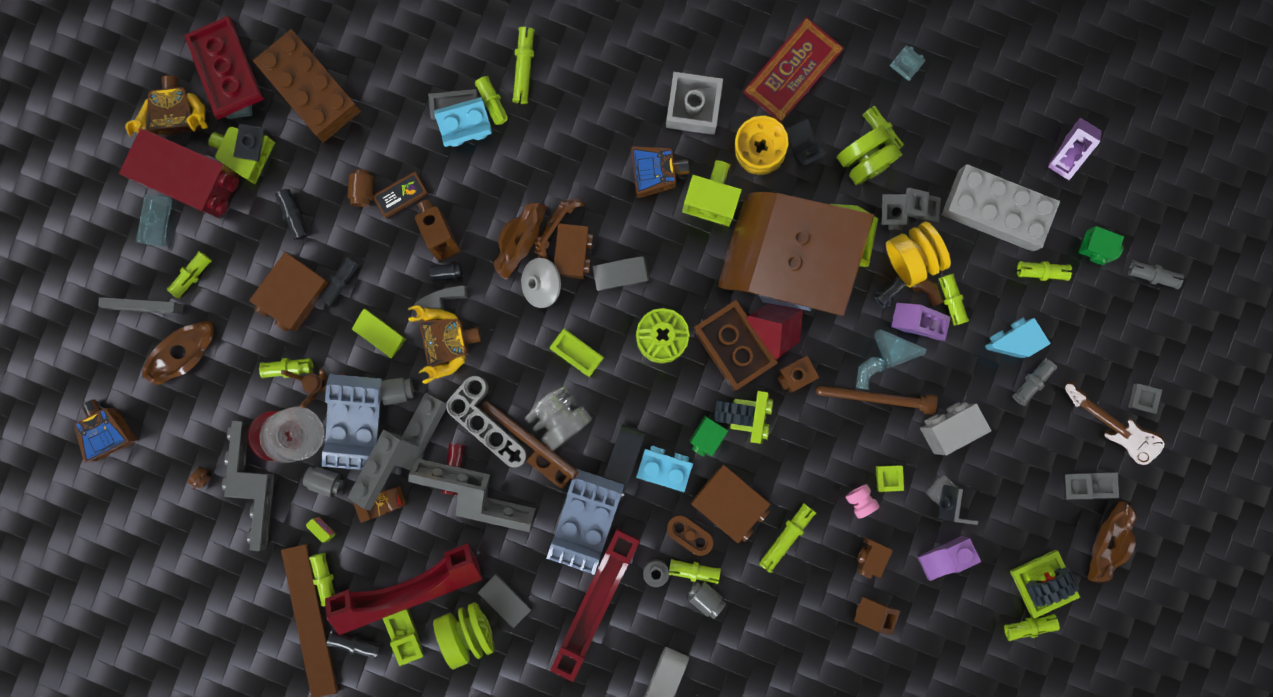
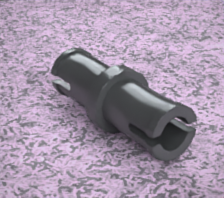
M1133 260L1129 266V269L1132 270L1128 271V275L1149 280L1150 284L1156 285L1159 283L1179 289L1183 283V280L1180 279L1184 278V274L1165 270L1161 265L1156 264L1152 266Z
M1044 358L1035 371L1025 377L1026 381L1012 395L1015 401L1026 406L1034 394L1045 387V381L1056 371L1057 366L1052 361Z

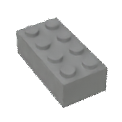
M966 164L958 171L941 215L1033 252L1043 247L1060 201Z

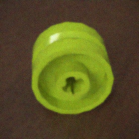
M883 125L856 140L837 156L843 167H851L858 162L860 163L849 174L855 186L879 175L903 155L896 144H889L879 149L890 137Z

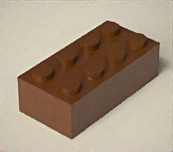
M292 29L253 60L322 142H325L361 112Z

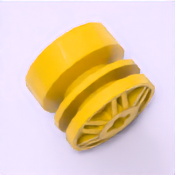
M756 116L742 124L738 129L735 139L736 158L742 168L755 175H765L777 170L784 162L788 148V136L780 122L768 116ZM765 144V150H762L761 153L756 152L757 147L755 145Z
M926 221L918 225V228L910 229L909 238L902 233L886 242L889 259L900 279L908 287L926 280L927 272L934 276L939 273V270L943 271L950 267L949 253L941 236Z

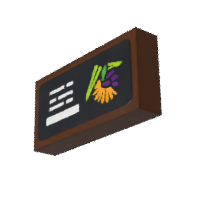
M413 172L373 195V199L384 218H388L428 195V192L417 173Z

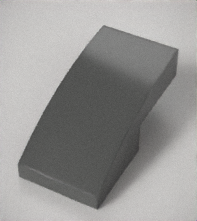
M907 188L904 213L921 221L937 223L939 222L941 198L931 196L926 191Z
M644 256L592 266L597 291L649 281Z
M457 286L436 291L417 301L415 306H420L422 309H444V300L468 298V288Z
M1117 472L1065 474L1067 500L1119 498Z

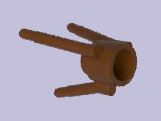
M323 369L319 371V375L308 374L306 376L281 370L282 375L302 381L303 389L309 393V396L299 405L301 409L306 407L313 399H317V394L323 391L322 388L326 384L325 380L328 378Z

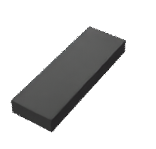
M99 297L98 306L109 310L168 314L183 313V305L175 302Z

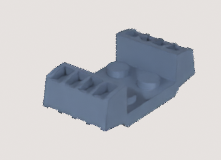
M329 374L325 403H328L326 442L322 451V467L363 469L378 441L382 379Z
M576 468L579 474L571 481L567 493L568 496L547 559L595 575L624 484Z

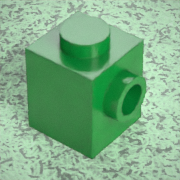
M1095 226L1086 231L1079 253L1091 257L1090 260L1094 263L1105 265V263L1114 261L1121 256L1124 245H1122L1124 236Z
M704 416L689 440L693 444L692 450L703 457L706 453L713 456L728 430Z

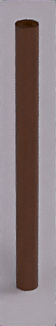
M483 402L481 405L482 410L572 480L578 476L579 471L490 402Z

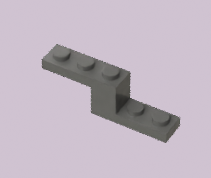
M425 392L403 436L383 430L347 498L363 509L371 510L394 465L411 470L416 458L420 459L446 410L447 403Z
M232 421L227 431V439L230 441L229 451L225 454L227 474L223 478L222 489L225 491L224 497L254 499V503L250 507V518H253L252 528L248 531L247 542L250 544L249 550L261 551L267 549L274 474L245 471L250 422Z
M416 458L409 473L408 482L458 493L455 516L530 532L536 508L487 498L489 474Z

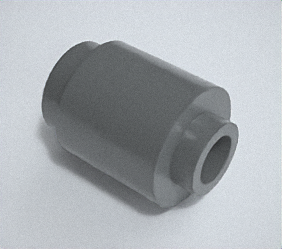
M405 377L381 381V401L384 405L408 402L409 399L415 396L411 378L405 379Z
M318 466L315 468L309 467L304 475L303 486H306L310 491L333 497L334 494H339L341 491L343 480L340 479L341 475L339 473Z
M660 559L649 560L643 569L644 580L652 587L664 585L669 577L668 567L665 562ZM659 570L661 576L653 578L651 576L652 571Z
M705 581L701 584L696 582L688 592L690 595L688 601L705 616H710L713 619L718 616L726 605L722 600L723 597Z

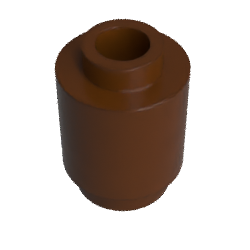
M356 169L354 173L349 174L348 199H350V205L368 207L370 206V201L373 200L374 176L369 175L368 170Z

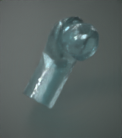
M872 357L862 363L858 368L856 388L869 390L870 376L878 371L882 372L885 368V362L878 357Z

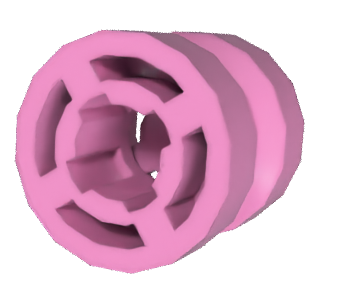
M867 484L854 489L845 496L850 504H854V513L858 519L871 514L880 507L877 500L870 496L871 490Z

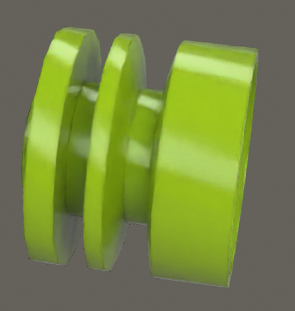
M665 308L655 309L644 315L638 324L636 332L637 345L642 355L652 362L661 364L672 362L680 357L688 345L690 336L688 325L684 318L674 310ZM667 330L669 332L667 335L669 340L665 341L662 339L658 341L657 331L663 332Z
M476 602L468 605V612L464 607L458 609L459 621L451 612L433 620L437 642L451 669H456L470 662L469 650L472 651L477 659L483 657V650L487 655L495 651L490 624Z

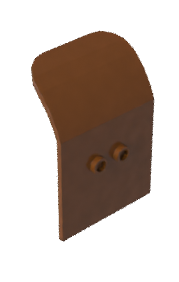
M750 193L745 197L721 270L718 287L726 290L749 292L845 316L874 214L779 193Z

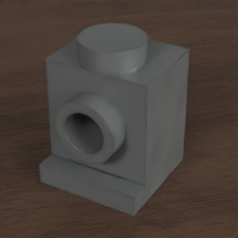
M883 194L882 225H888V230H903V225H909L910 216L904 213L906 194ZM895 208H900L902 211L899 217L893 215Z

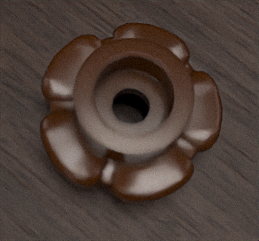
M199 466L191 474L187 483L193 486V490L197 487L202 489L211 478L208 475L209 469L205 470Z

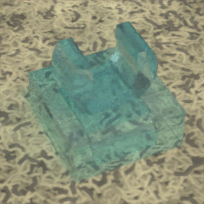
M906 45L890 66L909 81L926 60L923 59V55H918L913 51V47Z

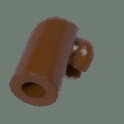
M928 278L911 287L914 292L923 291L927 293L932 307L944 302L937 284Z

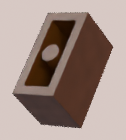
M558 224L554 265L560 277L584 279V274L589 273L591 259L586 258L587 248L592 249L593 234H589V227Z

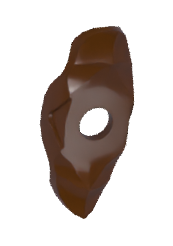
M526 204L523 213L519 217L507 222L503 227L498 241L500 253L494 260V267L503 279L507 280L520 260L528 255L535 239L539 235V226L547 210L545 204Z
M202 321L172 332L154 348L143 367L142 376L148 382L160 385L174 377L187 373L198 363L210 344L214 334L213 324L210 321ZM174 345H181L185 348L186 354L182 358H175L171 354V348Z
M1125 501L1118 502L1109 518L1100 528L1097 539L1093 544V557L1088 574V580L1105 582L1111 580L1114 570L1126 563L1134 551L1135 536L1132 528L1137 520V515L1134 509ZM1113 535L1114 544L1111 548H1107Z

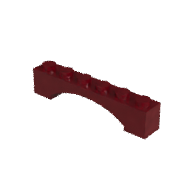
M619 528L616 529L550 669L551 672L572 682L574 681L606 609L640 542V538Z
M467 543L444 552L445 557L435 566L404 583L367 592H350L349 589L325 598L327 620L337 633L341 635L482 580L478 560Z

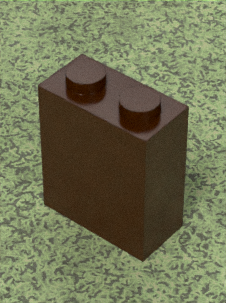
M284 252L249 301L256 305L254 308L256 312L264 317L270 315L276 319L274 324L286 332L288 329L297 331L319 301L318 297H320L329 284V281L292 255Z
M723 464L690 502L737 543L741 540L745 542L754 531L751 527L757 520L762 522L770 512L767 508L771 505Z

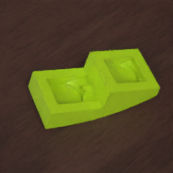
M409 609L383 618L391 638L390 644L399 666L424 656Z

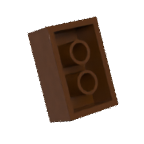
M737 300L693 328L694 333L733 392L778 364L746 320L747 315Z

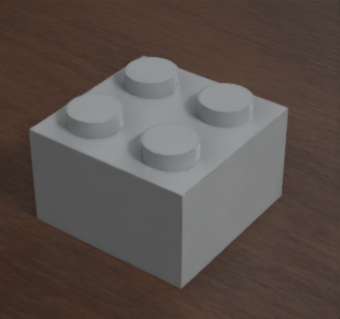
M673 72L666 128L714 135L717 126L723 79Z
M958 402L946 409L948 413L936 414L925 420L926 425L920 427L933 453L938 455H948L991 432L978 405L967 404V402Z

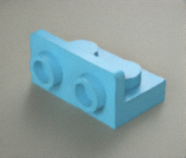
M482 97L434 110L445 147L459 146L464 141L471 139L480 140L492 133Z
M651 446L650 450L645 449L636 478L685 492L690 471L693 467V463L688 462L690 457L675 453L674 457L664 455V449Z

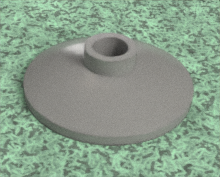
M545 258L533 259L525 266L521 279L525 298L530 304L538 308L551 306L557 300L561 289L560 274L556 266Z

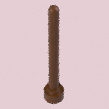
M822 385L816 388V393L822 396L919 408V411H923V414L935 415L938 399L936 395L926 394L925 397L913 398Z

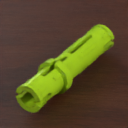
M519 27L518 49H515L517 61L512 102L519 103L521 93V104H527L531 58L534 57V51L532 50L534 29L528 28L526 38V27Z
M803 503L793 519L786 522L787 527L758 564L772 573V570L797 537L804 534L803 529L813 516L816 515V512Z

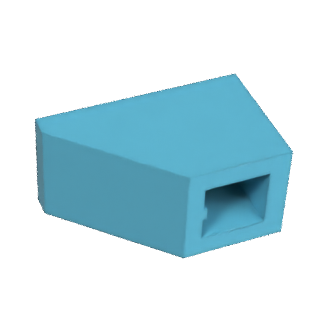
M1023 317L1012 323L1011 327L1013 329L1004 333L1002 330L991 336L990 340L992 342L985 345V347L990 351L1025 358L1048 346L1050 342L1035 318L1025 320Z

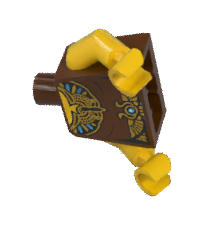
M163 76L162 89L151 90L148 93V99L145 100L135 120L127 122L125 128L129 137H132L134 132L138 134L140 128H146L147 131L158 136L202 131V128H207V124L204 121L206 107L195 94H192L183 87H178L176 76Z
M417 305L409 307L408 310L413 309L417 313L416 318H408L409 321L424 320L419 321L428 366L421 369L419 373L427 372L429 378L422 382L427 384L435 378L453 374L465 363V357L470 355L468 344L481 342L479 328L475 327L465 330L462 320L458 319L455 314L442 309H422V307Z

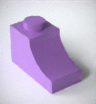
M1080 118L1066 135L1061 147L1050 161L1048 168L1070 180L1099 144L1101 130Z
M897 303L891 327L907 333L945 341L951 317L922 305Z
M960 536L917 557L927 579L930 581L946 574L961 572L981 562L971 539Z

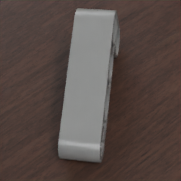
M478 376L469 377L449 398L446 406L448 413L508 466H522L526 463L528 457L526 448L477 406L488 393V383L485 379ZM474 381H479L482 384V390L477 395L472 394L470 391V385ZM461 399L465 403V410L458 414L454 410V403ZM476 416H481L484 419V426L481 430H476L472 425V421ZM495 432H499L503 436V443L498 447L491 443V436ZM509 441L512 443L509 446L512 451L520 450L519 457L521 461H512L513 455L508 450L504 451V453L501 452V450L507 447Z
M665 647L644 697H674L686 669L689 656Z

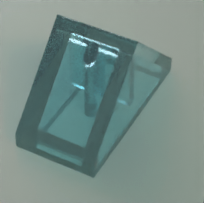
M881 329L874 334L887 368L924 355L927 351L923 347Z

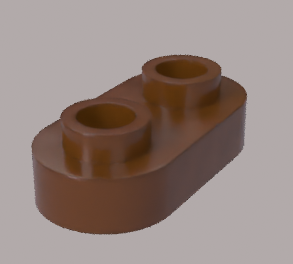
M676 515L669 520L667 531L669 536L698 556L706 555L711 551L713 539L703 528L683 515ZM682 523L684 530L677 532L675 530L676 524ZM697 538L705 540L703 546L699 547L695 544Z

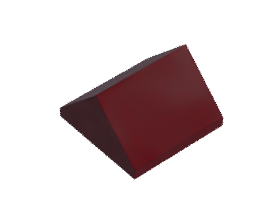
M768 303L746 318L775 360L800 342L803 309Z

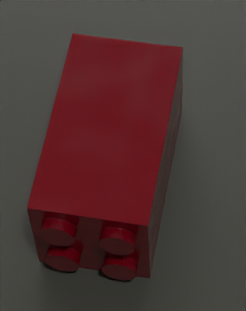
M140 128L119 172L120 175L218 219L221 214L226 212L231 192L236 190L239 183V174L224 164Z

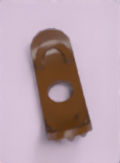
M571 198L566 200V202L560 201L559 206L534 241L536 249L534 252L538 255V258L547 259L546 250L550 244L547 240L565 213H571L576 207L585 206V202L580 199L573 200Z

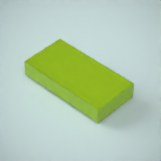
M566 329L561 331L550 346L552 351L589 378L604 359L603 356Z

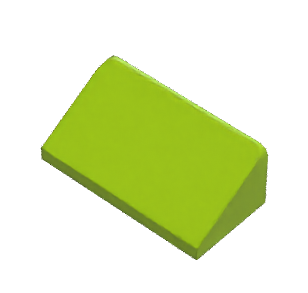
M363 309L352 328L353 331L391 359L407 340L367 309Z

